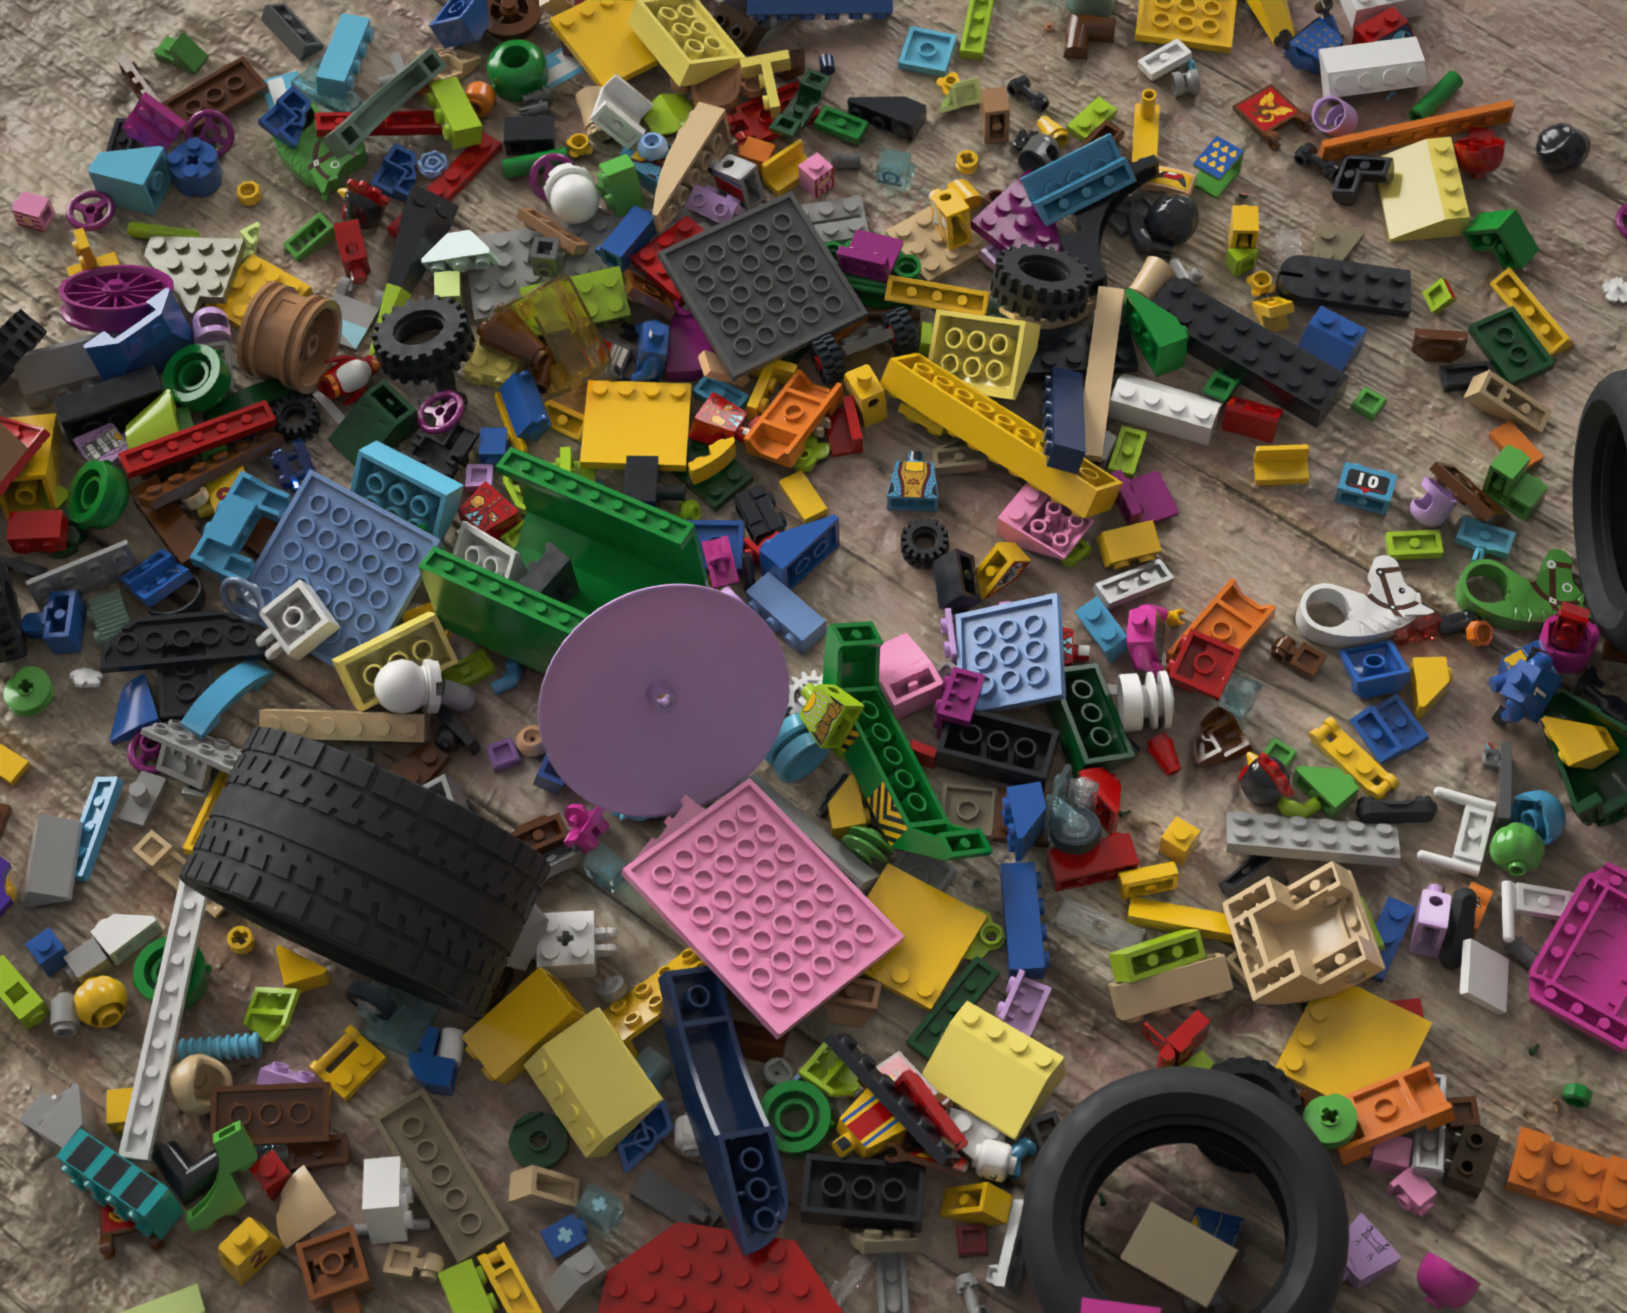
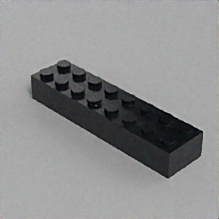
M1175 275L1152 301L1175 316L1181 326L1184 325L1189 333V340L1187 342L1188 354L1216 370L1219 368L1223 369V373L1234 380L1236 378L1240 379L1241 385L1315 428H1318L1345 394L1349 375Z

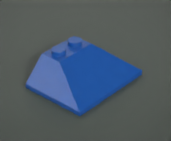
M168 287L147 301L152 313L121 335L113 339L103 331L83 345L103 381L154 365L157 374L160 375L163 373L167 362L176 352L186 346L195 344L193 332Z

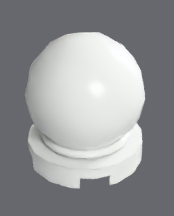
M565 163L550 171L546 186L544 185V192L555 215L563 222L573 225L585 223L594 217L599 207L600 197L598 189L586 168Z
M404 659L388 662L375 678L374 691L379 703L387 710L398 714L414 712L420 706L424 714L438 713L441 695H436V682H442L439 662L425 659L421 667L414 661Z

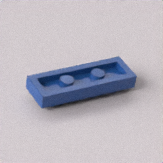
M1391 896L1388 897L1376 923L1377 930L1385 945V950L1380 951L1386 969L1370 978L1380 983L1384 981L1416 908Z

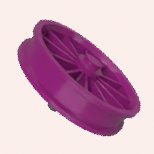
M110 265L78 272L65 279L59 286V297L64 302L61 307L62 319L70 326L80 330L102 333L103 331L106 333H116V337H118L152 313L147 304L149 299L167 287L173 292V280L169 275L160 270L138 265Z

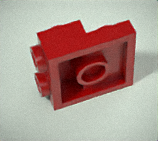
M1191 628L1188 635H1182L1178 642L1176 650L1180 652L1176 660L1171 658L1165 671L1168 674L1169 682L1171 685L1192 694L1196 691L1219 701L1242 650Z

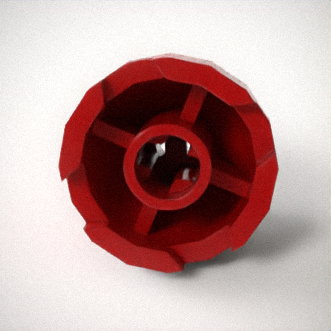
M1479 137L1459 139L1457 143H1454L1458 167L1465 173H1471L1472 178L1487 177V173L1495 171L1503 161L1505 140L1501 138L1491 137L1490 142L1488 140H1479Z

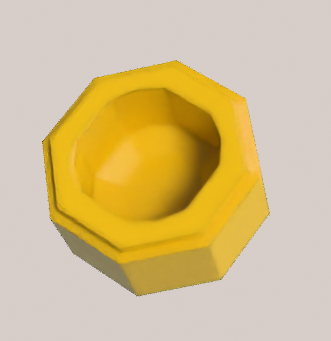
M254 181L242 182L237 187L238 201L245 206L256 205L262 199L260 186Z

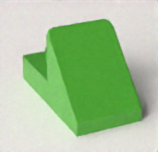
M181 32L177 39L166 36L154 51L156 59L195 75L209 59L208 55L184 32Z

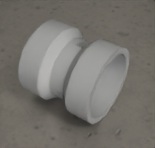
M1197 69L1188 70L1187 73L1183 74L1181 72L1171 73V88L1174 97L1183 96L1184 93H1190L1191 95L1200 93V78Z

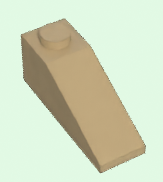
M1490 370L1473 377L1463 398L1485 413L1505 421L1511 420L1515 425L1538 434L1543 432L1552 412Z

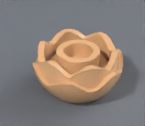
M537 725L524 727L516 737V747L525 757L536 758L545 753L539 726Z

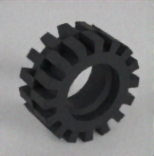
M291 394V399L289 400L285 396L282 398L283 403L277 401L275 404L276 408H272L277 421L274 429L277 433L283 435L286 443H289L290 439L293 444H297V440H301V443H306L305 438L313 439V433L318 434V427H321L315 402H312L311 398L307 397L305 399L302 394H299L298 398H296L295 394ZM303 414L306 416L298 424L287 423L288 418L293 415Z
M925 517V522H921L920 518L915 519V524L910 521L908 528L904 527L903 534H901V553H903L904 560L908 559V564L911 566L916 562V568L920 569L922 564L925 565V569H930V564L948 553L949 533L945 530V526L942 523L938 526V520L933 519L932 523L929 522V517ZM922 537H928L935 541V545L929 549H920L915 546V541Z

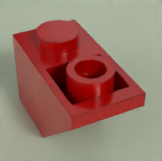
M1563 601L1549 642L1556 644L1560 648L1576 651L1587 625L1590 610Z

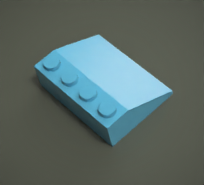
M375 441L358 450L350 491L415 526L427 524L429 534L443 541L459 508L464 485L379 441Z

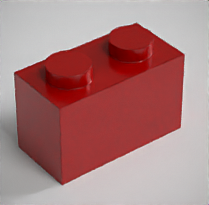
M63 510L9 512L6 540L13 553L29 554L30 552L54 553L56 551H66L69 522Z

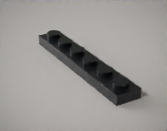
M831 1032L824 1040L831 1050L940 1166L954 1167L961 1157L954 1151L956 1146L953 1142L938 1134L935 1130L936 1125L925 1115L921 1116L915 1109V1102L895 1088L897 1086L896 1082L876 1068V1061L856 1047L858 1043L851 1035Z

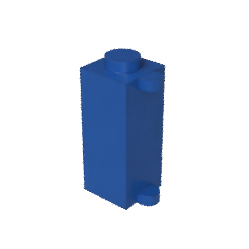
M637 206L630 208L620 224L602 245L595 249V253L602 258V262L611 267L620 266V270L623 273L631 264L630 257L646 246L657 233L653 213Z
M524 370L520 374L513 373L499 388L517 438L538 441L552 424L530 371Z

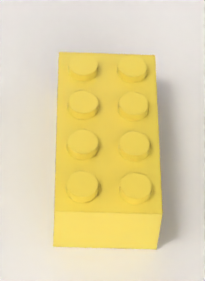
M430 611L331 659L354 708L360 712L379 703L374 691L375 678L388 662L404 659L414 661L421 667L423 660L431 659L439 662L441 671L459 663L437 615Z

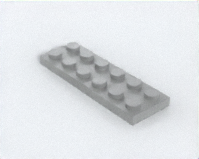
M1227 811L1226 853L1397 868L1400 866L1401 856L1397 826H1391L1386 823L1368 824L1359 821H1333L1328 818L1310 819L1301 816H1276L1270 813L1264 815L1251 814L1244 811Z

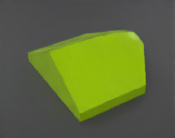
M660 94L652 101L653 107L642 119L651 132L661 135L678 132L688 120L689 113L694 109L684 94Z
M255 987L243 1024L252 1032H258L261 1042L275 1043L288 1028L301 991L297 988Z
M825 1042L822 1043L798 1072L800 1077L830 1097L853 1095L861 1086L857 1082L858 1077Z

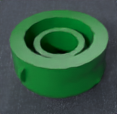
M509 40L494 48L487 59L486 70L489 84L494 89L496 95L507 101L522 102V94L542 89V86L546 87L549 73L545 55L536 44L525 40Z
M193 344L182 348L170 358L163 371L162 386L164 391L168 389L172 391L175 404L180 407H187L191 412H203L215 407L224 399L230 388L231 372L228 364L221 357L222 352L214 350L207 345Z
M92 460L84 464L73 478L68 491L67 512L70 519L78 523L81 529L92 528L102 530L115 524L124 513L129 500L130 486L123 471L113 466L109 460Z
M167 936L156 939L148 944L138 955L133 968L134 979L132 984L135 988H138L144 1000L151 1006ZM198 946L183 1010L192 1007L204 996L210 982L212 967L208 965Z
M788 1080L778 1083L769 1089L760 1101L769 1125L773 1126L779 1155L785 1158L802 1159L806 1157V1153L815 1154L826 1144L831 1131L836 1126L832 1119L828 1100L823 1092L805 1081ZM792 1110H802L809 1115L808 1124L799 1132H790L782 1127L783 1117Z

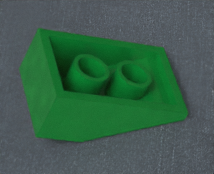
M1131 288L1125 289L1122 321L1124 324L1129 325L1132 338L1155 376L1159 377L1184 367L1185 356L1187 355V342L1189 340L1187 328L1184 325L1181 326L1175 316Z

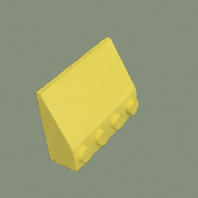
M636 0L627 21L635 34L638 35L679 87L700 84L740 63V59L745 58L744 54L699 0Z
M1451 137L1425 139L1380 156L1391 157L1394 160V177L1390 184L1377 183L1390 242L1464 236L1462 231L1468 226L1470 215Z
M936 309L928 359L986 396L1015 400L1037 351L1041 325L1021 320Z
M966 1001L949 1023L922 1075L939 1093L948 1096L953 1101V1104L1016 1141L1066 1076L1065 1059L1062 1055Z
M595 1008L544 1044L523 1065L585 1158L606 1157L663 1100L600 1008Z

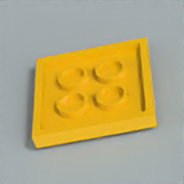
M252 253L239 267L226 304L206 303L204 306L221 309L227 315L229 324L240 329L243 316L255 293L267 282L276 281L294 287L299 295L305 297L312 293L310 285Z

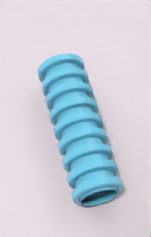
M253 1032L251 1036L249 1033H244L243 1036L235 1034L234 1037L226 1035L225 1038L219 1035L216 1039L213 1036H208L206 1040L204 1037H199L198 1040L190 1038L189 1041H186L185 1038L180 1039L178 1043L179 1061L181 1062L187 1056L197 1053L206 1054L218 1061H223L224 1058L229 1061L233 1057L241 1060L242 1056L246 1059H250L251 1056L259 1058L262 1053L261 1037L258 1032Z

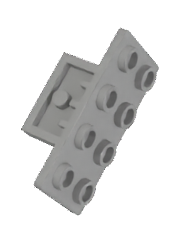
M124 540L25 581L37 607L42 612L44 606H48L50 592L76 590L80 597L88 592L104 588L110 583L119 580V577L137 566L138 563L128 541Z
M169 719V721L154 723L152 726L141 729V735L162 744L156 770L200 790L208 787L212 767L230 774L239 755H242V749L230 746V742L226 740L214 739L208 736V734L203 739H200L181 727V720Z

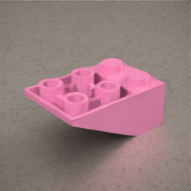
M1027 482L997 519V535L1009 542H1015L1022 549L1065 560L1095 521L1089 517L1079 518L1072 514L1071 509L1065 505L1053 502L1048 494L1033 489L1029 482Z
M907 633L884 642L880 647L879 687L897 720L936 703L937 699H942L944 692L941 691L943 684L941 677L929 658Z

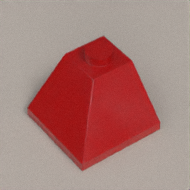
M1104 767L1083 769L1078 773L1076 798L1086 809L1097 815L1102 828L1108 834L1116 833L1121 797L1120 780L1114 773H1109Z

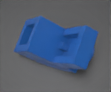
M427 1027L426 1035L421 1036L419 1041V1053L409 1052L410 1068L416 1082L421 1088L424 1087L427 1092L453 1096L459 1071L458 1065L453 1058L436 1056L441 1032L439 1028Z

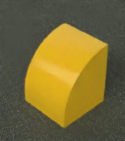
M960 179L947 185V189L953 188L970 208V212L984 204V198L968 180Z

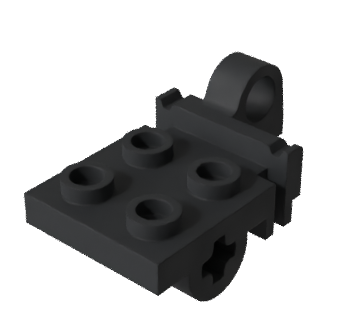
M460 422L452 428L444 442L423 431L421 433L417 431L416 436L419 442L412 439L410 449L408 451L403 450L400 453L453 479L459 471L457 464L465 467L468 463L469 452L480 434Z

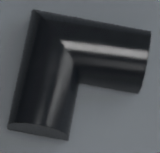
M1344 155L1331 191L1333 200L1340 205L1351 206L1355 204L1363 183L1390 184L1394 177L1393 158Z
M171 1141L158 1148L152 1156L153 1162L184 1207L206 1193L214 1185L219 1170V1157L216 1148L194 1163H191L178 1142Z

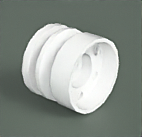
M1148 672L1145 685H1141L1137 673L1118 675V712L1125 732L1141 731L1144 718H1148L1151 729L1156 730L1158 728V717H1160L1162 728L1170 729L1174 713V695L1167 672H1158L1157 684L1155 683L1153 673Z

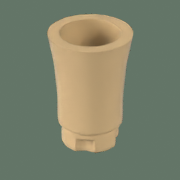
M602 86L583 88L575 97L581 111L585 132L588 139L593 143H603L611 138L609 134L590 120Z
M1149 256L1129 288L1152 302L1174 275L1176 276V273L1164 260L1155 256Z

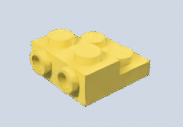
M478 338L474 352L469 354L470 359L466 362L464 374L466 382L499 389L513 373L520 374L523 371L524 365L486 351L479 345Z

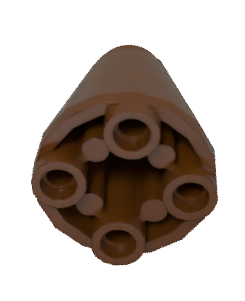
M503 302L499 303L495 307L490 319L487 322H482L476 333L480 336L479 345L486 351L537 370L542 368L549 359L550 354L546 351L544 344L519 312L511 305H506Z

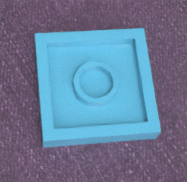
M910 26L898 61V69L944 78L957 43V35Z

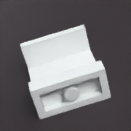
M615 74L601 88L590 120L629 150L644 135L645 129L639 123L641 118L654 104L619 75Z

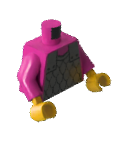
M1145 604L1129 611L1127 647L1134 670H1143L1147 673L1152 672L1154 677H1157L1159 671H1165L1162 665L1165 633L1164 621L1166 620L1170 627L1185 624L1178 617L1186 614L1185 610L1180 608L1168 612L1166 608Z

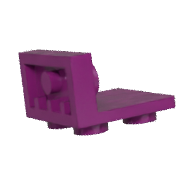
M856 230L849 247L839 246L836 253L838 266L843 273L887 283L888 276L891 275L903 248V240Z
M1121 469L1111 472L1112 476L1123 482L1115 502L1127 526L1153 520L1155 524L1178 516L1179 510L1159 471L1131 480L1125 478Z
M953 666L950 676H945L941 691L944 692L942 699L936 700L933 711L935 715L933 728L937 729V739L941 738L946 721L967 727L970 726L985 682V675Z

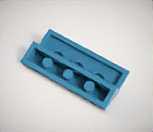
M1110 133L1020 178L1031 204L1045 226L1137 181L1127 158L1121 156Z

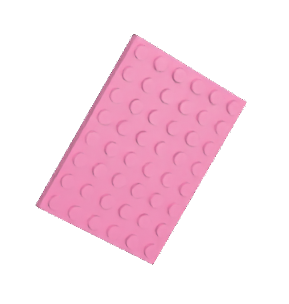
M750 778L622 869L621 873L630 885L777 1040L896 948L905 938L883 913Z

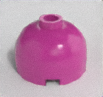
M1431 1252L1426 1253L1417 1269L1418 1286L1427 1295L1424 1301L1441 1310L1443 1305L1452 1309L1465 1306L1473 1299L1481 1285L1464 1271L1458 1270L1451 1263Z

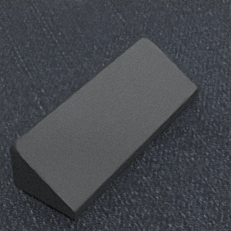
M285 3L265 5L261 17L262 21L299 61L305 60L323 49V43Z

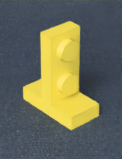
M783 50L740 59L743 79L758 76L760 89L765 88L766 95L762 96L765 111L770 110L771 119L776 118L781 111L773 73L791 70L789 51Z

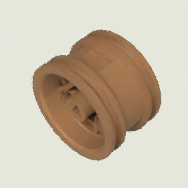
M276 281L267 282L253 296L240 325L236 352L240 370L244 374L255 376L262 380H268L272 377L279 379L285 388L296 390L303 394L312 393L317 389L319 377L333 365V363H325V360L336 356L342 334V312L340 306L336 301L316 294L305 297L299 295L294 287Z

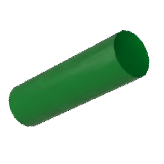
M1449 71L1409 111L1408 116L1410 120L1414 121L1432 117L1463 85L1461 76L1454 71Z
M562 147L501 160L505 180L530 175L533 164L543 155L559 153L567 156L566 148ZM550 161L552 166L556 167L564 164L560 161ZM544 165L540 167L538 173L546 170Z

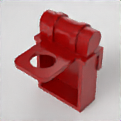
M1198 1009L1166 1039L1148 1023L1143 1024L1142 1035L1160 1051L1157 1068L1181 1066L1207 1038L1211 1021ZM1149 1032L1158 1039L1159 1043L1150 1036Z

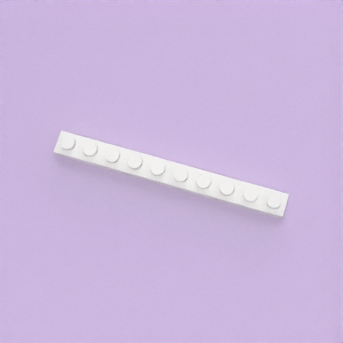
M181 880L178 886L119 1149V1155L131 1161L150 1163L208 900V898L194 891Z

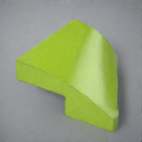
M170 389L165 390L125 426L128 449L180 431L175 415L177 410Z

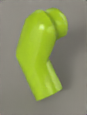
M1282 798L1277 805L1278 810L1286 817L1301 816L1308 818L1321 810V804L1316 798H1312L1304 804L1292 799Z

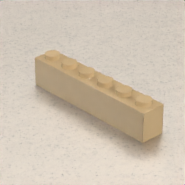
M268 708L259 710V727L279 729L313 740L426 742L430 740V714H424L423 712L398 714L391 711L360 712L351 710Z

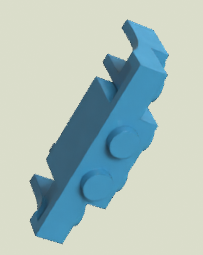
M240 471L225 499L218 503L216 514L212 521L205 525L203 536L190 556L192 564L217 574L218 579L221 581L233 576L248 580L255 565L252 559L240 555V552L261 516L278 523L280 522L292 501L290 494L263 483L253 475Z

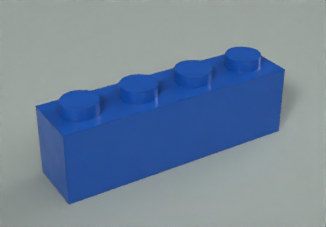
M1035 862L1000 864V885L1009 980L1011 976L1016 977L1020 969L1025 971L1026 978L1044 979L1045 968H1050L1049 951H1043L1042 943L1047 941L1046 924H1041L1040 915H1044V899L1038 898L1037 889H1042L1041 872L1035 871Z

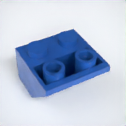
M1041 782L1007 787L1006 798H1002L1003 810H1001L1003 826L1007 827L1008 836H1006L1009 853L1014 852L1016 862L1023 860L1044 832L1046 804Z

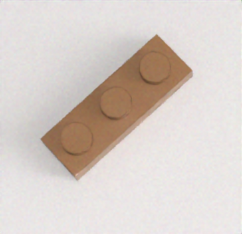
M535 208L519 209L516 218L523 221V225L526 228L543 234L542 237L559 238L561 249L566 254L575 256V254L587 253L590 244Z

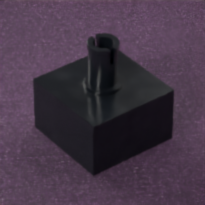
M626 455L625 495L660 510L662 500H686L685 484L662 485L658 456Z

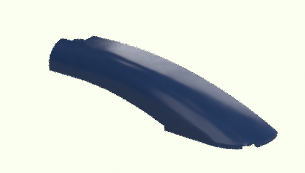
M708 966L665 971L658 978L664 1004L660 1011L683 1103L718 1203L742 1255H748L760 1250L775 1238L781 1224L785 1221L788 1209L787 1184L773 1126H770L751 1081L732 1020L724 983Z

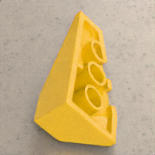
M1246 0L1273 44L1274 38L1284 29L1289 30L1292 37L1295 35L1287 0Z

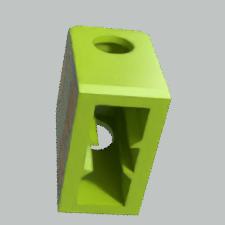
M813 683L805 685L801 690V696L807 702L800 712L801 720L820 748L840 749L865 706L836 685L818 684L815 686Z

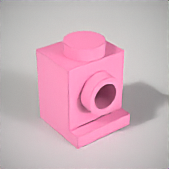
M1411 1165L1389 1183L1386 1194L1389 1197L1395 1194L1398 1204L1405 1211L1410 1210L1414 1216L1419 1214L1422 1217L1435 1206L1433 1200L1437 1192L1422 1175L1411 1174Z

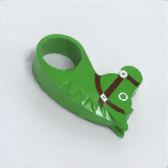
M311 102L307 118L314 121L310 127L301 132L297 147L293 149L273 137L277 153L288 171L305 185L319 190L323 201L327 202L330 192L340 189L345 177L363 168L369 158L364 141H362L350 153L337 159L322 141L324 137H316L315 113L320 112L318 107Z
M1552 549L1547 553L1540 566V574L1535 582L1526 580L1497 561L1481 559L1470 563L1464 569L1455 588V599L1462 611L1475 612L1482 618L1481 621L1486 620L1492 627L1505 630H1542L1545 621L1560 611L1563 601L1585 608L1583 606L1584 594L1580 593L1572 579V559L1565 551L1560 549ZM1476 576L1490 578L1500 586L1504 598L1496 603L1481 602L1470 594L1466 581Z

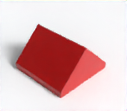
M1233 395L1225 408L1222 430L1273 444L1284 409Z

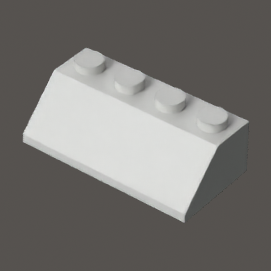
M1416 37L1318 49L1323 97L1329 95L1342 97L1427 85L1425 59Z
M1124 373L1118 378L1111 395L1108 417L1208 446L1224 402Z

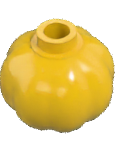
M90 976L86 978L74 996L79 1020L92 1027L108 1028L120 1021L127 1008L128 993L125 986L117 979L109 976Z

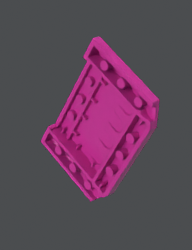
M1608 862L1603 868L1594 873H1589L1582 878L1529 970V1002L1623 1054L1627 1047V871Z

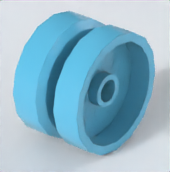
M800 713L784 719L779 735L764 759L769 765H773L772 769L783 783H792L814 771L826 759L830 749L819 747L801 720Z

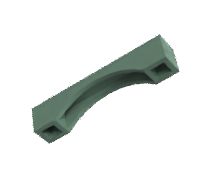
M433 47L425 50L333 129L322 141L337 159L350 153L392 112L447 67L446 63Z

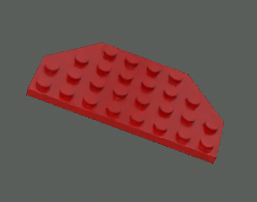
M676 1222L607 1271L598 1313H844L795 1241L774 1238L760 1250L743 1256L731 1230L684 1222Z

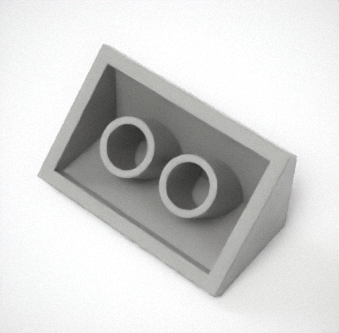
M39 814L33 829L21 904L23 908L72 899L83 827L81 821Z

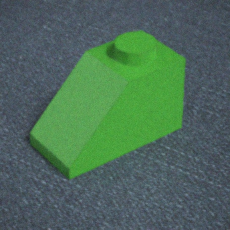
M1298 766L1295 769L1292 780L1310 799L1316 798L1319 801L1321 810L1330 819L1335 818L1356 800L1359 791L1356 780L1339 768Z

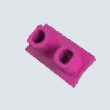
M728 535L715 540L701 542L713 589L740 583Z
M582 804L569 805L565 810L564 817L572 829L563 841L568 848L577 844L584 853L595 849L600 842L596 837L602 835L610 826L602 816L605 809L596 806L594 810L587 811Z

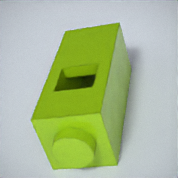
M2 955L0 957V999L22 1025L29 1030L31 1027L42 1023L46 1015L50 1013V1010L14 966Z

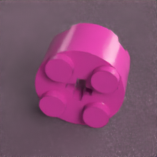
M1558 611L1545 621L1539 639L1547 655L1553 659V666L1556 672L1566 674L1580 673L1589 664L1599 641V631L1595 623L1593 625L1588 620L1576 651L1560 648L1556 644L1549 642L1559 613Z

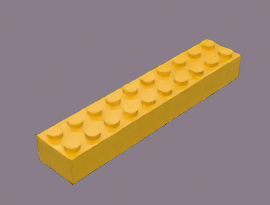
M920 353L890 358L880 381L881 386L887 391L889 396L907 403L909 409L921 412L927 416L929 422L941 425L947 429V433L951 436L961 438L967 442L971 449L986 454L991 462L1001 464L1009 469V473L1013 476L1028 481L1033 489L1045 492L1053 502L1065 505L1071 509L1072 514L1075 516L1088 518L1112 509L1123 485L1122 481L1085 458L1082 461L1078 474L1047 467L1046 455H1043L1045 442L1042 441L1043 431Z

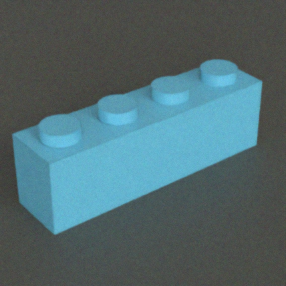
M345 13L341 14L316 75L317 95L346 100L349 90L353 91L355 75L360 74L361 60L366 58L368 43H372L374 37V29L370 27V18Z

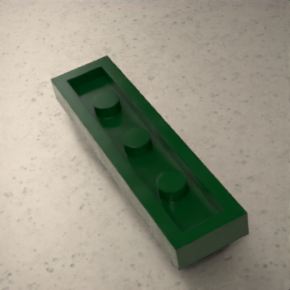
M976 955L906 1040V1046L929 1062L954 1016L966 1001L976 1006L998 979L1000 972Z

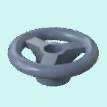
M240 577L226 578L220 586L221 600L230 613L240 616L241 620L248 624L261 621L262 618L259 614L265 607L260 588L256 584ZM230 585L234 586L236 592L235 600L232 602L228 594ZM237 608H248L249 610L254 612L255 615H246L240 612Z

